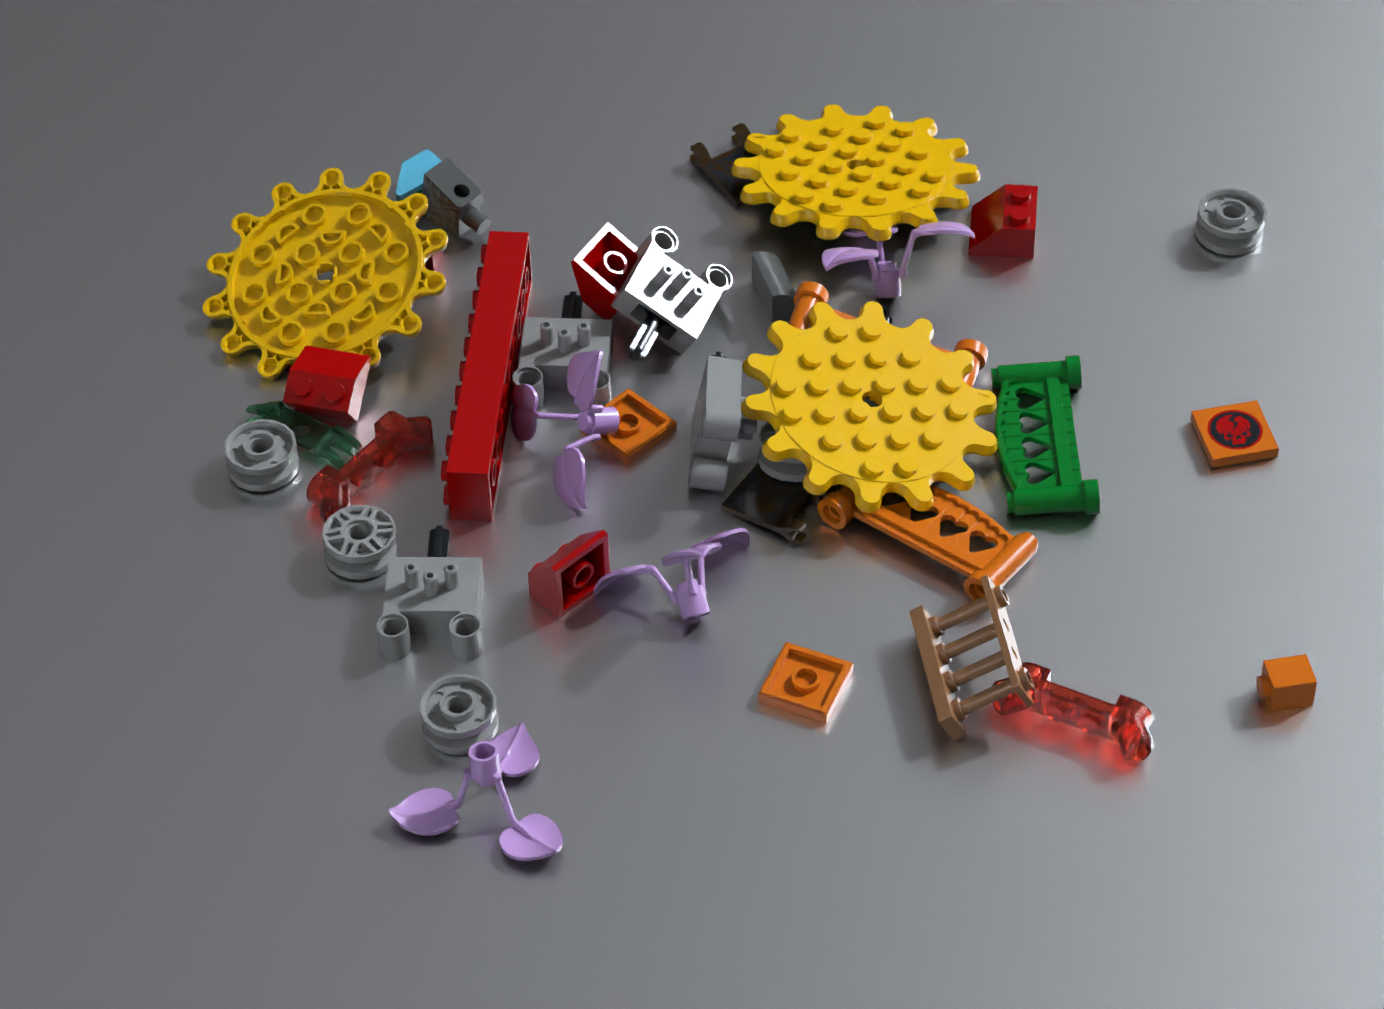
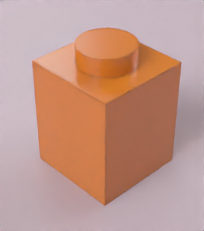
M1302 654L1263 660L1261 676H1257L1256 685L1260 698L1266 699L1270 712L1312 706L1317 680L1307 655Z

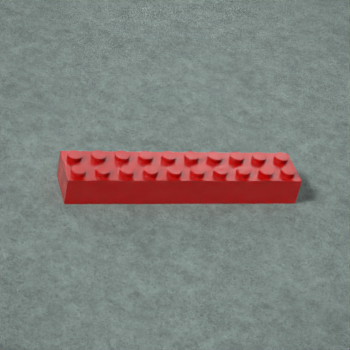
M489 231L487 244H482L481 264H483V267L477 268L476 276L479 290H473L472 309L475 310V313H469L468 333L471 336L464 339L463 353L464 357L467 358L466 361H460L459 380L462 382V385H456L455 406L458 407L457 410H451L450 430L453 431V434L446 437L445 453L448 456V460H442L441 481L447 482L443 491L444 505H449L451 520L492 522L512 406V376L519 365L525 317H527L533 281L529 232Z

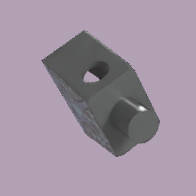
M446 158L424 173L422 194L428 199V210L423 215L425 218L454 237H460L470 229L481 235L489 228L491 220L481 212L483 199L481 190L451 160Z

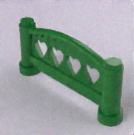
M1079 355L1065 356V360L998 365L997 368H991L992 389L999 388L1000 391L994 419L997 455L1003 473L1013 492L1006 493L1007 513H1014L1015 516L1084 511L1085 515L1100 514L1098 480L1088 479L1082 481L1069 390L1082 388ZM1027 393L1043 400L1027 409H1021L1018 407L1020 399L1016 395ZM1023 417H1029L1046 423V425L1032 433L1025 434L1020 431L1023 428V423L1019 420ZM1025 442H1033L1047 447L1049 450L1035 458L1029 459L1024 457L1026 448L1022 445ZM1036 467L1053 475L1037 484H1030L1027 482L1030 474L1026 472V469Z

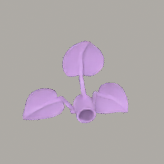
M957 222L928 223L919 225V228L911 231L900 268L897 267L896 261H885L882 241H876L877 250L862 249L860 247L827 249L822 254V263L825 270L828 271L842 263L867 259L872 272V281H874L875 297H898L901 295V278H906L907 264L917 237L936 234H961L975 239V234L966 225ZM894 225L891 228L892 233L898 231V225ZM850 228L843 231V234L846 236H867L866 232L861 229ZM878 257L879 262L875 264L874 258Z
M602 350L579 352L570 359L567 371V387L569 393L575 397L574 404L581 410L579 414L536 412L538 394L528 384L517 385L513 389L511 396L513 405L511 424L513 432L519 440L529 441L534 437L536 418L578 421L579 429L589 435L565 446L564 455L556 457L553 469V481L558 496L568 506L580 510L587 509L584 499L586 470L583 454L578 447L591 441H600L601 435L615 434L618 431L620 422L619 414L615 407H603V405L593 404L603 354Z
M745 528L724 531L692 545L691 549L678 550L664 556L661 559L663 566L683 562L687 581L677 584V592L675 593L654 565L641 564L617 569L601 577L593 589L594 596L606 586L621 579L651 574L668 594L671 604L678 603L683 621L705 616L710 613L705 596L707 595L704 571L705 556L719 551L721 546L741 545L749 547V533ZM698 558V582L697 579H693L690 566L691 559Z
M523 722L506 730L491 741H480L469 748L470 767L463 770L464 778L456 800H454L450 792L444 789L426 788L411 794L400 804L389 809L391 818L409 832L428 836L444 833L458 823V814L455 809L462 806L470 779H473L482 787H490L496 784L508 821L513 826L504 830L499 838L500 848L506 856L518 861H533L550 857L559 852L563 846L561 831L550 818L540 814H529L520 822L516 820L502 783L501 774L508 777L523 776L536 768L539 763L538 748Z

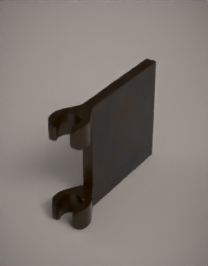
M744 123L732 127V130L735 132V135L732 136V142L737 147L714 158H711L703 143L698 142L690 146V150L694 153L690 155L691 163L694 166L700 167L736 207L745 204L740 199L744 186L756 182L751 179L737 178L731 174V168L736 159L758 156L744 149L747 136L751 134Z
M758 462L721 504V510L776 531L791 543L801 545L807 539V534L802 533L806 528V523L801 519H793V517L809 499L818 505L828 493L836 492V488L831 486L824 494L813 495L805 490L803 482L781 481L767 475L760 468Z

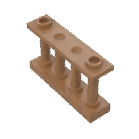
M988 575L980 577L985 596L941 617L936 615L931 617L922 605L909 611L938 721L954 741L967 735L964 720L968 718L967 714L1016 692L1027 707L1034 705L1030 692L1034 688V683L1028 670L1023 668L1005 607L1010 604L1004 588L1001 585L995 586ZM990 610L993 620L992 624L947 645L942 642L941 636L945 635V630ZM998 637L1001 651L954 673L949 669L948 664L952 662L953 657ZM1006 665L1009 679L962 701L957 698L956 692L960 690L961 685Z

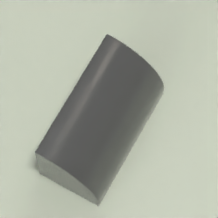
M752 252V283L771 323L778 320L789 321L795 307L793 301L795 290L780 259L769 252Z

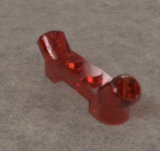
M394 410L389 411L374 423L375 438L339 470L329 464L321 469L311 479L307 487L306 497L308 501L319 507L322 522L325 524L329 516L342 508L351 506L350 501L362 490H366L380 474L390 469L395 461L405 452L431 449L434 445L431 419L427 416L406 418Z
M1022 663L1023 668L1028 670L1034 683V688L1030 690L1034 705L1027 707L1016 692L992 703L995 711L1002 716L1027 709L1046 716L1053 721H1060L1079 728L1086 733L1112 740L1116 743L1124 760L1128 762L1145 760L1151 754L1154 747V739L1148 730L1154 720V716L1150 708L1144 703L1120 694L1114 705L1050 682L1051 669L1035 663ZM1009 677L994 681L992 686L1009 679Z

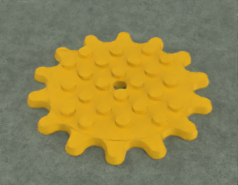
M830 104L824 107L821 118L814 120H803L792 114H784L779 117L776 124V130L780 132L779 134L765 135L752 133L747 136L744 149L758 156L736 159L731 168V174L734 177L756 181L744 186L740 195L743 203L749 205L773 204L777 206L770 217L773 225L786 227L799 221H809L817 226V237L824 240L836 239L844 230L856 228L866 232L871 240L886 241L891 238V228L894 225L904 223L919 228V225L938 222L936 214L932 210L936 208L962 210L966 209L970 204L967 193L955 186L974 184L980 180V173L976 165L954 161L968 155L969 149L965 140L961 138H934L933 136L937 134V126L933 119L924 117L913 122H899L893 120L890 108L882 105L874 107L866 115H849L840 106Z
M328 168L320 175L317 188L307 194L297 192L294 186L288 182L277 184L271 192L274 207L269 214L262 217L253 216L249 213L237 214L231 221V228L241 237L239 247L229 253H216L206 263L207 270L211 274L226 279L224 290L205 300L202 307L204 314L211 319L231 318L234 321L231 331L221 340L220 346L223 352L229 356L236 357L250 349H260L262 357L258 363L257 371L268 380L278 378L284 369L292 365L305 345L369 355L372 357L369 370L375 369L379 365L381 358L378 348L379 342L390 334H401L408 338L418 336L421 332L422 321L411 310L413 304L422 297L441 295L445 290L446 279L444 275L440 272L428 270L425 267V263L430 257L446 249L448 236L442 229L422 231L416 227L418 220L428 210L427 197L422 193H414L401 201H392L387 197L391 187V178L388 173L383 171L375 172L370 175L362 186L349 188L344 184V175L340 169ZM324 272H334L331 276V281L329 279L319 280V277Z
M869 301L860 308L857 319H844L838 316L829 304L818 302L808 312L811 328L798 329L781 320L773 322L768 327L767 338L776 346L778 354L766 356L753 353L743 361V372L747 376L760 381L764 386L765 392L749 395L741 403V413L750 420L766 421L773 426L775 435L764 442L762 454L773 462L789 458L798 459L803 462L807 468L803 487L810 494L822 495L831 486L841 484L853 491L856 506L866 513L878 511L881 506L882 497L886 493L891 492L902 495L913 509L927 511L932 507L934 501L930 489L931 484L940 481L948 483L960 491L972 489L975 484L974 472L964 462L963 457L968 454L992 456L997 450L995 435L982 429L974 421L977 416L989 415L995 411L997 407L995 394L989 390L972 388L964 382L963 377L969 374L974 367L972 354L966 350L946 353L935 348L930 342L934 335L933 325L925 318L917 319L909 327L899 328L885 320L882 306L874 301ZM869 397V400L874 401L878 407H870L863 400Z

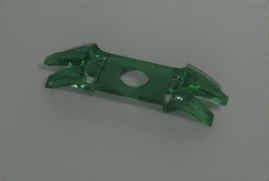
M269 401L263 404L250 405L245 409L248 413L260 416L250 418L245 423L267 419L283 423L291 430L298 425L309 426L311 431L307 435H295L297 445L312 451L314 457L326 458L340 470H343L345 467V462L331 447L339 449L353 458L359 455L358 451L362 448V444L341 426L338 425L335 428L287 408L283 401Z

